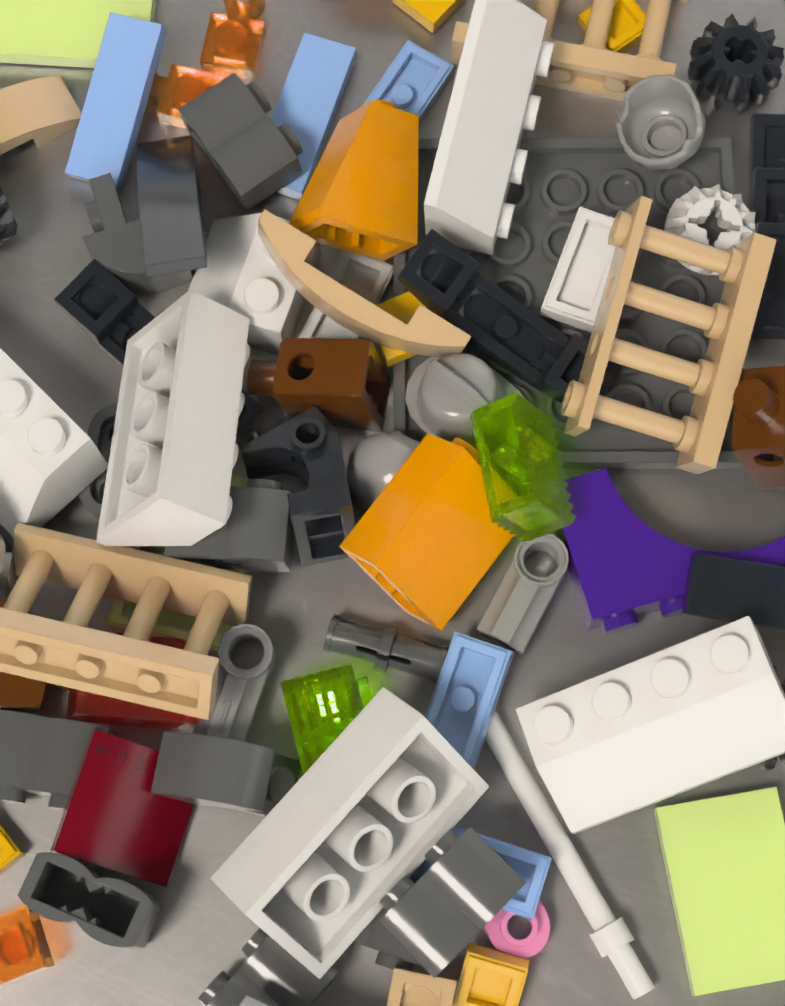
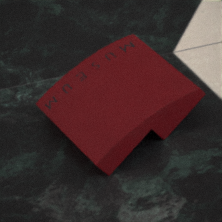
M94 729L91 731L51 851L167 887L193 804L151 793L159 751Z

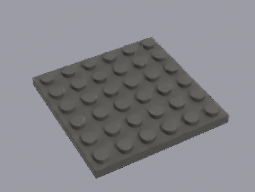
M703 137L698 151L678 168L648 170L633 162L624 151L623 144L619 138H521L519 149L528 150V157L521 185L510 183L506 203L515 205L508 239L497 237L493 255L463 248L460 249L480 263L476 271L568 338L576 333L589 343L590 332L540 315L542 304L579 206L615 218L619 210L626 211L639 197L644 196L653 199L646 225L664 230L667 214L675 200L688 193L694 186L702 189L712 188L719 184L723 191L735 195L732 137ZM419 138L418 241L416 246L394 256V297L409 292L397 277L426 237L424 201L440 138ZM714 211L711 212L704 224H697L698 227L706 229L710 246L713 245L720 232H727V229L718 226V218L715 217L716 212ZM639 248L630 280L710 307L716 302L720 303L725 285L724 281L719 280V275L696 273L675 259ZM625 304L615 338L697 363L699 359H705L710 338L704 336L703 329ZM467 343L462 353L471 354L493 368L518 389L531 405L536 420L534 442L524 458L506 469H678L675 467L680 451L674 450V443L592 418L590 429L575 437L564 434L568 416L561 415L562 403L522 381L471 344ZM416 355L394 364V431L399 430L403 435L419 442L423 440L427 433L410 417L405 397L407 383L415 369L432 357ZM620 365L623 369L605 394V397L679 420L685 415H690L695 394L689 392V386L623 365ZM733 406L716 469H744L733 453L732 448Z

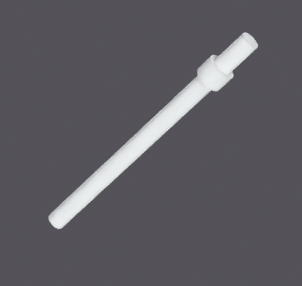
M495 710L485 741L592 926L594 933L589 936L601 957L609 956L631 997L635 1000L653 990L655 986L629 943L634 940V937L623 918L621 917L616 920Z

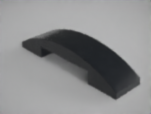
M431 229L397 279L428 310L471 336L468 341L469 344L522 381L562 403L569 383L572 380L577 382L579 380L589 343L576 333L570 338L565 336L476 271L480 264L434 229ZM608 361L599 395L605 396L623 367Z
M95 259L54 299L55 303L122 368L127 340L155 318L139 304L136 295ZM243 389L241 393L244 394V406L238 417L236 441L264 412V408Z

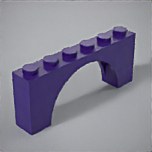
M607 468L548 485L545 501L556 536L564 543L568 550L569 562L567 570L587 631L603 627L605 635L619 633L639 625L638 616L659 610L662 618L681 615L691 553L785 567V536L758 548L744 551L719 552L689 547L661 535L640 520L626 505L613 485Z

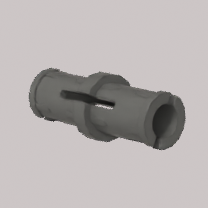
M333 614L323 647L324 652H333L374 664L375 671L386 673L387 669L390 668L432 680L434 683L438 681L449 646L444 644L442 646L399 634L398 627L386 624L385 629L342 618L337 614Z

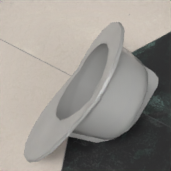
M454 353L444 357L432 356L415 369L407 383L405 401L410 417L425 433L452 442L457 437L472 445L483 456L484 460L480 466L485 471L494 472L512 467L526 456L534 442L536 420L530 403L518 389L493 368L471 354Z

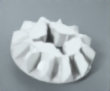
M719 184L712 188L702 189L694 186L688 193L675 200L667 214L664 230L709 245L706 229L698 227L697 224H704L711 212L714 211L716 212L715 217L718 218V226L727 229V232H720L712 246L727 251L731 246L735 247L754 232L756 233L755 212H750L742 202L741 193L732 195L723 191ZM678 261L696 273L719 275L718 273Z

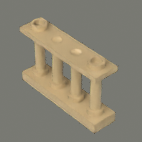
M537 0L534 11L547 19L545 41L555 43L547 78L536 76L535 84L624 102V94L627 90L646 77L670 74L675 76L677 64L663 61L660 56L671 2L687 3L688 0H649L639 52L636 55L609 51L605 48L615 0H593L584 43L580 45L557 41L551 37L559 0ZM459 21L455 23L451 40V64L454 65V69H458L469 23Z
M641 196L626 211L619 210L611 226L608 244L615 246V251L578 382L572 380L569 383L563 398L561 415L568 416L564 434L575 437L590 429L592 418L674 443V450L680 451L675 468L698 475L716 469L733 406V394L739 383L777 240L754 232L735 245V247L731 246L726 251L646 225L653 199ZM639 248L718 273L719 280L725 282L720 303L716 302L710 307L630 281ZM624 304L703 329L704 336L710 338L705 359H699L697 363L615 338ZM608 361L689 386V392L695 394L690 415H685L679 420L599 395Z
M17 523L14 528V575L19 576L5 604L2 608L0 607V672L209 720L216 703L220 658L208 656L221 623L234 626L247 623L252 576L128 547L104 546L96 543V540ZM44 582L78 589L63 621L28 614ZM103 595L137 603L123 636L87 628ZM162 609L197 617L183 650L148 642Z

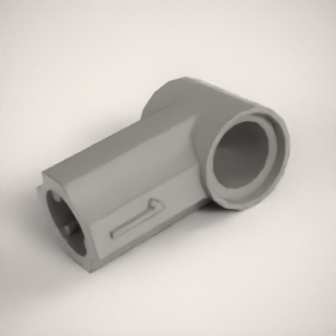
M546 532L532 533L523 538L517 546L510 567L476 629L477 633L504 649L521 656L523 655L557 588L564 581L569 558L568 550L559 538ZM535 551L547 552L557 562V569L547 577L533 576L524 566L525 558Z
M241 624L232 627L219 642L218 655L220 659L216 703L209 720L197 718L193 733L242 742L247 741L265 685L277 661V652L272 640L263 629L251 624ZM247 639H255L261 642L264 647V657L259 665L249 670L235 667L232 656L237 644Z

